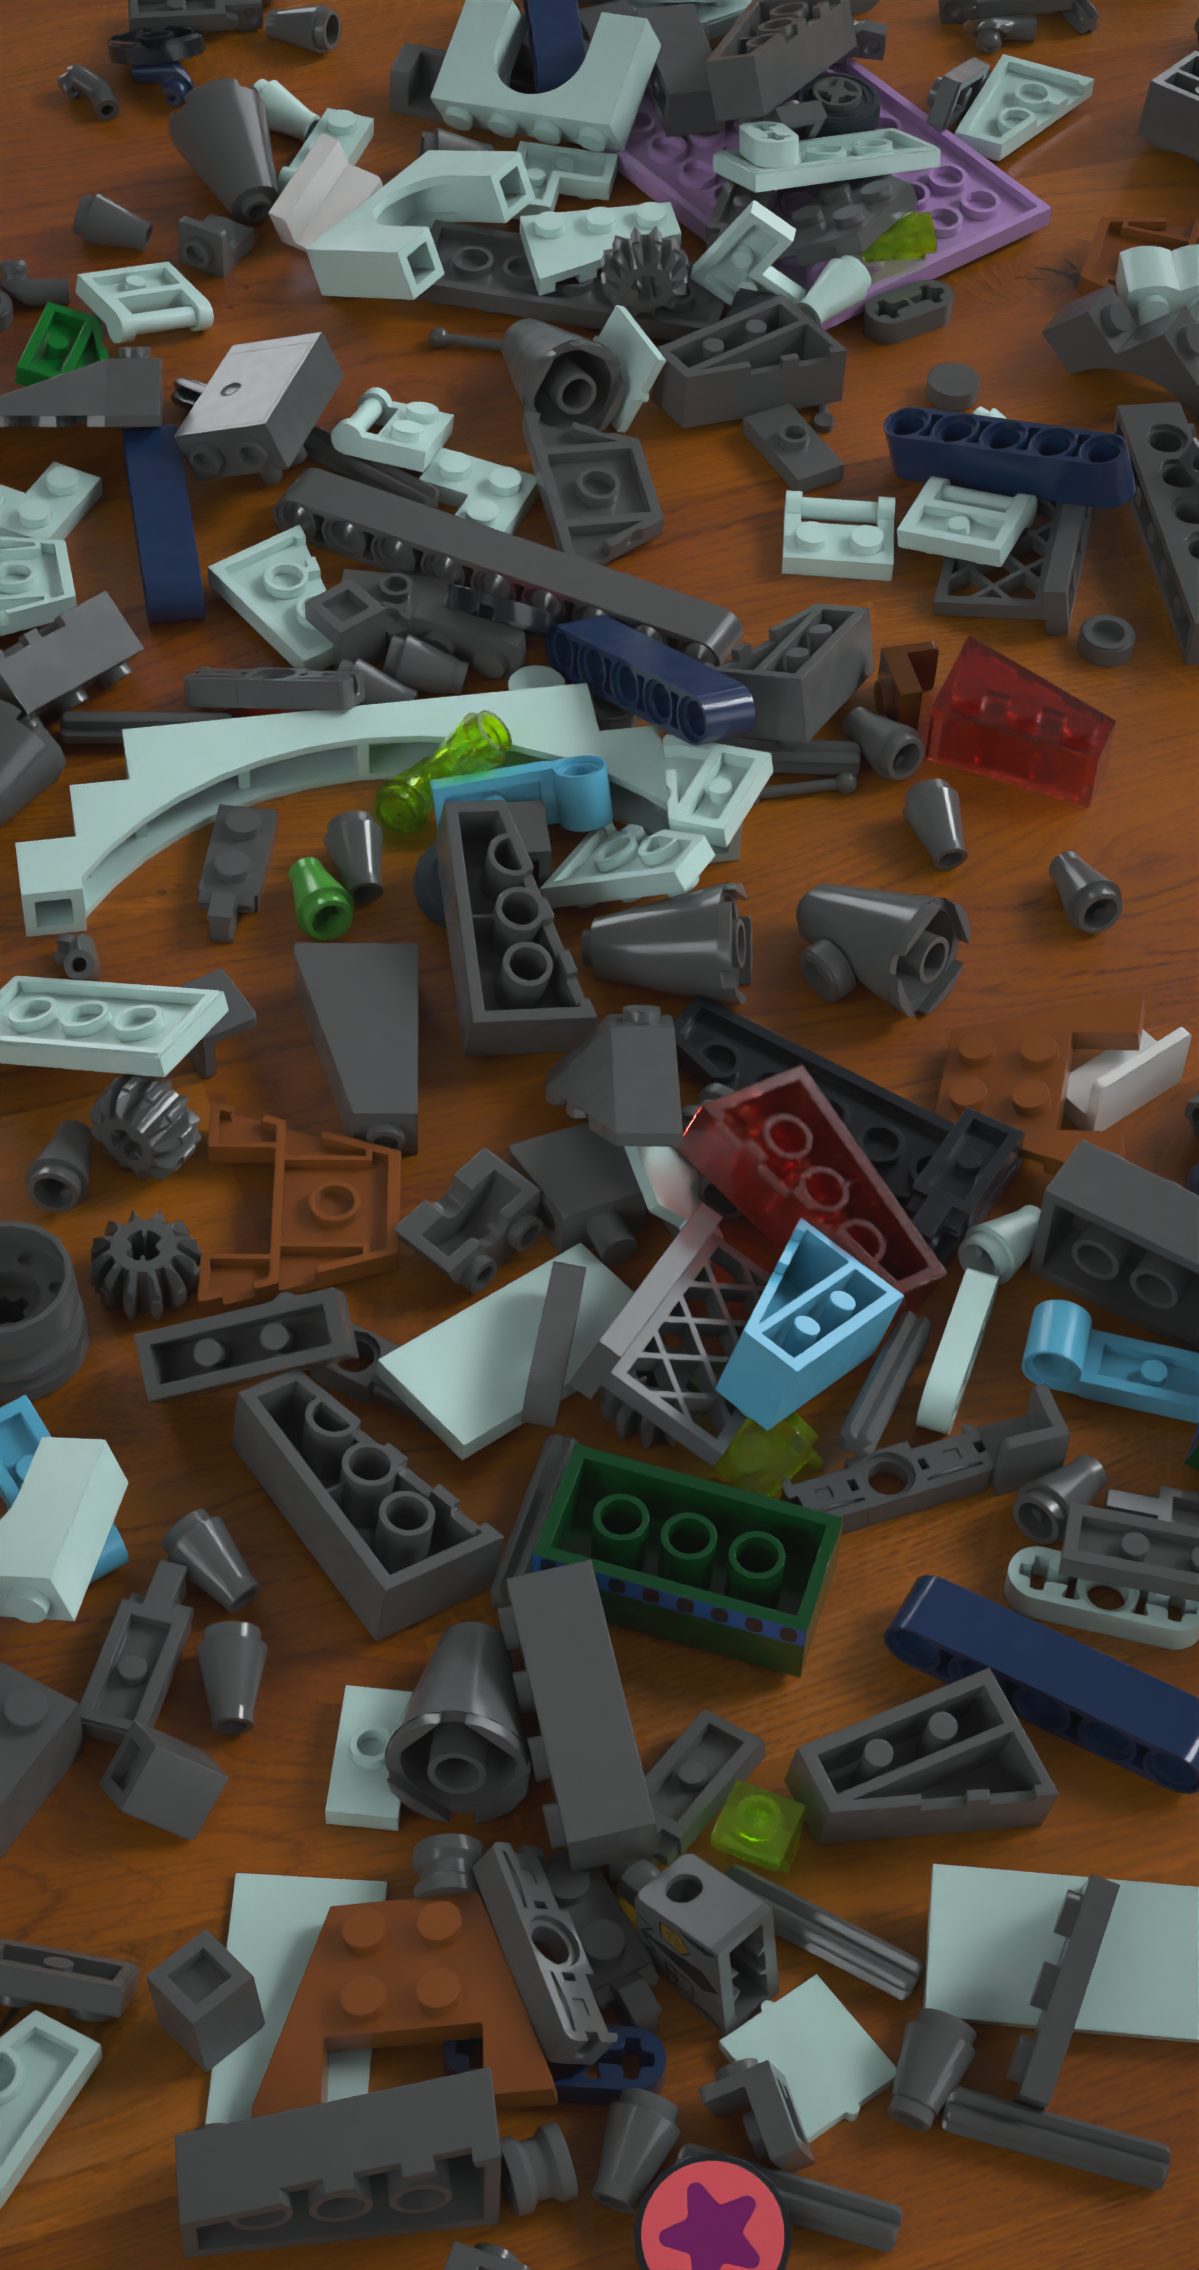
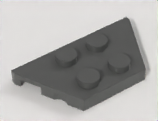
M887 174L836 181L825 185L820 189V195L809 205L798 209L792 214V220L788 224L796 229L794 240L771 266L776 265L782 258L795 255L797 256L799 266L802 267L820 263L830 258H841L844 255L863 253L918 203L913 184Z
M534 411L523 412L521 428L558 551L604 565L662 533L664 517L639 439L617 433H602L594 427L576 422L572 423L571 430L568 431L541 424V413Z

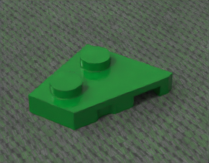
M48 302L18 362L15 383L30 386L109 358L107 348L102 344L103 332L99 317Z

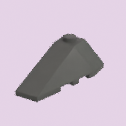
M118 347V358H107L0 396V427H19L21 425L61 427L76 426V424H86L87 427L162 426L165 424L163 357L151 358V347Z

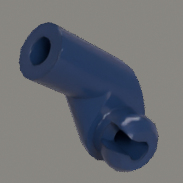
M178 60L156 64L132 65L134 81L139 85L160 83L163 87L162 93L169 96L165 102L171 107L178 108L186 104L183 97L195 88L194 81Z

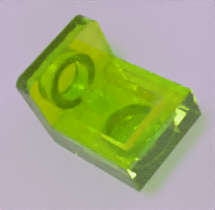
M793 1412L768 1431L754 1420L747 1418L714 1467L735 1488L772 1498L782 1488L783 1480L787 1477L791 1479L806 1463L816 1472L825 1462L811 1447L820 1437L796 1412Z
M736 1779L713 1828L710 1844L715 1849L770 1871H777L779 1869L788 1873L799 1850L806 1805Z

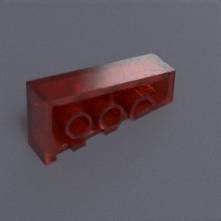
M803 1065L701 1105L683 1133V1147L676 1148L782 1252L785 1250L800 1218H803L902 1293L904 1297L890 1324L896 1322L898 1316L904 1312H917L947 1274L944 1267Z

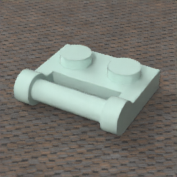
M169 261L77 275L75 293L107 325L109 337L114 343L133 341L135 336L140 334L186 327L195 332L208 330L213 325L214 314L210 302Z
M372 387L367 389L359 398L358 409L350 418L341 420L332 430L331 442L338 452L345 455L424 472L440 448L451 437L454 415L440 412L437 406L427 402L404 404L392 401L390 395L385 390L379 387ZM373 424L384 426L378 434L367 432Z
M931 476L897 528L898 547L978 564L1002 567L1024 528L1032 526L1037 513V497L1024 493H1017L1015 497L953 486L949 479Z
M786 490L781 574L881 581L892 580L895 497L879 496L878 502L802 497V491ZM801 519L876 524V527L871 525L829 524L815 521L801 522Z

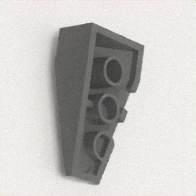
M629 1005L623 1007V1014H608L545 1074L546 1101L552 1105H565L566 1101L567 1115L572 1118H589V1129L615 1146L683 1147L676 1039L672 1015H661V1008L651 1005Z

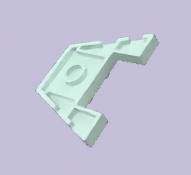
M0 536V636L52 623L57 616L77 606L66 541Z

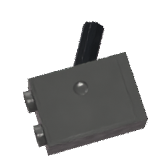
M323 332L232 345L208 384L184 377L175 380L173 383L175 391L170 395L172 402L176 406L187 409L190 412L174 435V438L197 481L258 473L265 485H274L281 480L283 476L282 469H289L290 465H298L305 461L307 452L303 444L344 378V374Z

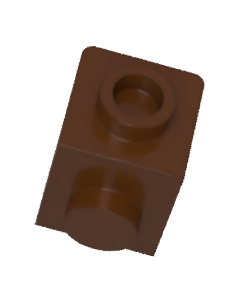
M930 641L881 648L878 679L874 684V700L880 715L886 714L888 719L912 727L917 731L922 694L924 691L932 690L935 684L939 650L935 642Z

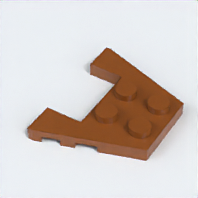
M1101 217L1080 274L1077 293L1085 296L1111 284L1118 295L1116 275L1120 252L1139 246H1157L1173 251L1183 246L1199 244V218H1196L1194 226H1166V218Z
M1130 993L951 1030L935 1114L955 1124L966 1107H969L1025 1132L1023 1147L1017 1156L1042 1163L1044 1172L1055 1176L1081 1139L1106 1151L1114 1152L1123 1158L1125 1150L1123 1132L1061 1130L1074 1049L1139 1051L1146 1010L1144 993Z
M211 1102L208 1136L209 1163L275 1164L271 1248L269 1254L201 1253L198 1288L199 1317H210L273 1301L282 1292L297 1295L399 1269L400 1240L393 1228L400 1223L401 1151L325 1130L320 1137L287 1129V1120L264 1114L262 1120L258 1121L235 1115V1107L232 1105Z
M479 1892L330 1906L253 2103L252 2118L328 2102L329 2054L332 2052L483 2038V2068L491 2067L496 2110L558 2104L557 2091L552 2075Z

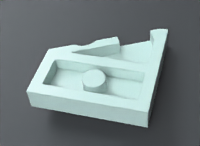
M666 734L663 738V748L666 763L665 778L670 830L705 835L710 845L727 848L773 773L771 753L713 742L695 746L674 735Z

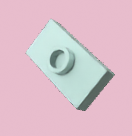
M351 1685L345 1686L325 1809L326 1824L391 1831L399 1830L403 1802L391 1792L388 1785L385 1752L388 1742L413 1692Z

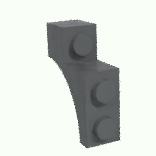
M1111 284L1065 304L1042 331V334L1069 374L1083 370L1105 368L1140 375L1173 393L1199 419V324H1197L1186 306L1138 327L1128 307L1120 300Z

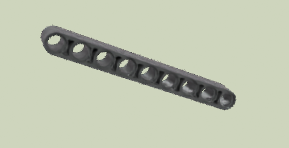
M304 469L273 508L274 521L278 527L284 532L300 524L306 536L307 544L390 573L455 578V585L504 597L548 612L557 617L555 625L605 615L701 663H712L713 667H719L729 660L732 655L731 649L740 643L744 634L743 626L739 619L731 611L721 606L321 469Z

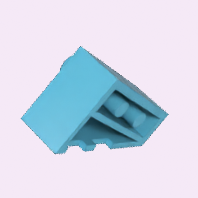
M800 1218L737 1342L715 1390L734 1404L743 1415L754 1420L768 1431L873 1355L904 1295L803 1218Z

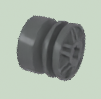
M12 1220L0 1222V1401L10 1403L25 1394L29 1400L38 1399L64 1386L81 1368L90 1346L88 1322L83 1311L82 1299L78 1294L77 1280L68 1251L57 1236L39 1225Z

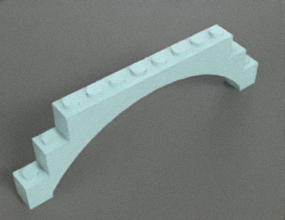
M587 683L360 705L341 711L311 710L122 729L127 779L69 785L75 836L17 842L15 847L26 937L87 931L86 918L113 888L145 861L177 840L214 822L219 804L251 807L267 800L304 790L355 781L400 778L440 779L545 760L551 761L591 755L606 760L613 819L625 825H641L646 835L651 836L663 829L670 830L665 778V754L658 727L655 725L599 731ZM743 822L727 848L710 845L715 853V857L710 863L739 860Z

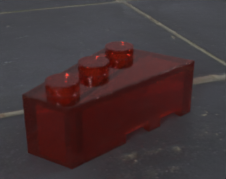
M968 635L932 706L924 758L1089 808L1107 770L1116 720Z

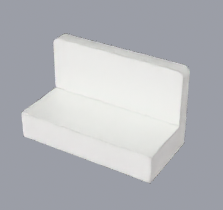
M321 133L268 214L281 242L306 252L305 249L381 189L383 184L379 176L349 164L338 139Z
M1180 1027L1161 1040L1156 1041L1146 1031L1142 1030L1139 1051L1106 1050L1070 1072L1063 1114L1081 1130H1106L1181 1082L1192 1035L1183 1027Z

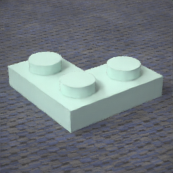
M520 141L517 151L521 153L535 199L512 217V219L520 220V216L538 215L547 211L554 212L559 194L577 196L584 200L600 199L609 201L618 169V154Z
M755 200L748 205L693 265L690 276L692 280L730 306L736 292L740 288L769 293L775 296L782 294L796 307L805 298L807 290L771 266L792 244L796 229Z
M443 447L440 448L419 478L439 490L438 501L440 503L459 508L455 514L456 516L511 535L515 533L540 495L535 475Z
M53 461L26 493L0 484V536L64 540L103 495L101 478Z

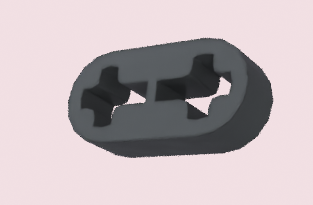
M926 279L877 295L869 299L865 304L863 333L873 342L890 345L941 328L948 324L951 319L954 292L943 282Z

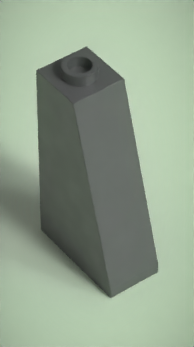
M294 943L296 996L347 1136L399 1150L401 1155H418L419 943Z

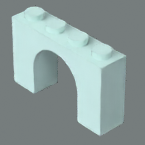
M513 0L465 1L430 97L446 124L462 131H468L471 127L490 130L506 138H512L515 134L530 136L551 145L559 144L560 141L574 143L595 152L604 151L605 148L624 151L661 48V44L647 18L602 12L584 62L576 74L566 83L549 92L524 94L510 89L512 69L528 28Z
M428 150L305 249L322 296L416 299L445 274L430 232L435 220L452 223H506L535 199L520 151Z
M41 1438L15 1502L0 1519V1617H15L30 1623L42 1622L45 1619L75 1621L129 1483L106 1440Z

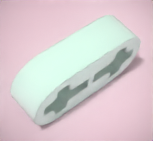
M747 122L739 126V152L753 165L758 167H791L799 163V136L780 122Z

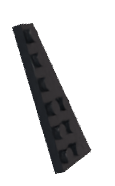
M696 995L673 1022L677 1062L704 1088L709 1084L718 1083L734 1090L750 1109L753 1118V1128L750 1132L761 1133L767 1136L776 1147V1157L924 1299L957 1256L959 1246L964 1241L967 1231L964 1230L958 1239L944 1234L940 1246L925 1263L903 1253V1248L907 1244L909 1235L906 1232L907 1227L913 1220L905 1216V1209L909 1203L913 1184L955 1124L704 996ZM1016 1156L969 1228L983 1222L1019 1175L1021 1157Z

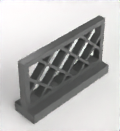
M1000 494V495L1015 497V496H1013V495ZM1037 499L1036 516L1041 514L1050 522L1034 531L1030 528H1024L1002 565L1011 574L994 584L984 575L998 567L975 562L969 564L966 560L945 556L933 601L934 615L1045 620L1046 635L1068 636L1095 508ZM1032 549L1042 556V558L1027 566H1024L1015 559ZM968 583H971L979 590V592L971 596L951 595V592ZM1024 585L1036 594L1035 599L1010 598L1007 595Z
M701 1202L568 1384L589 1399L593 1397L602 1385L714 1467L747 1419L734 1404L715 1390L717 1380L714 1374L722 1375L748 1322L731 1320L725 1302L743 1303L750 1318L771 1274L713 1233L723 1217ZM710 1259L731 1274L735 1284L717 1283L708 1260ZM685 1299L704 1300L711 1319L692 1318ZM659 1334L679 1335L686 1354L666 1353ZM700 1337H718L726 1356L706 1355ZM629 1370L653 1371L661 1391L649 1390L627 1374ZM674 1372L694 1373L701 1393L681 1392ZM689 1411L709 1412L717 1432V1437H713L694 1423Z

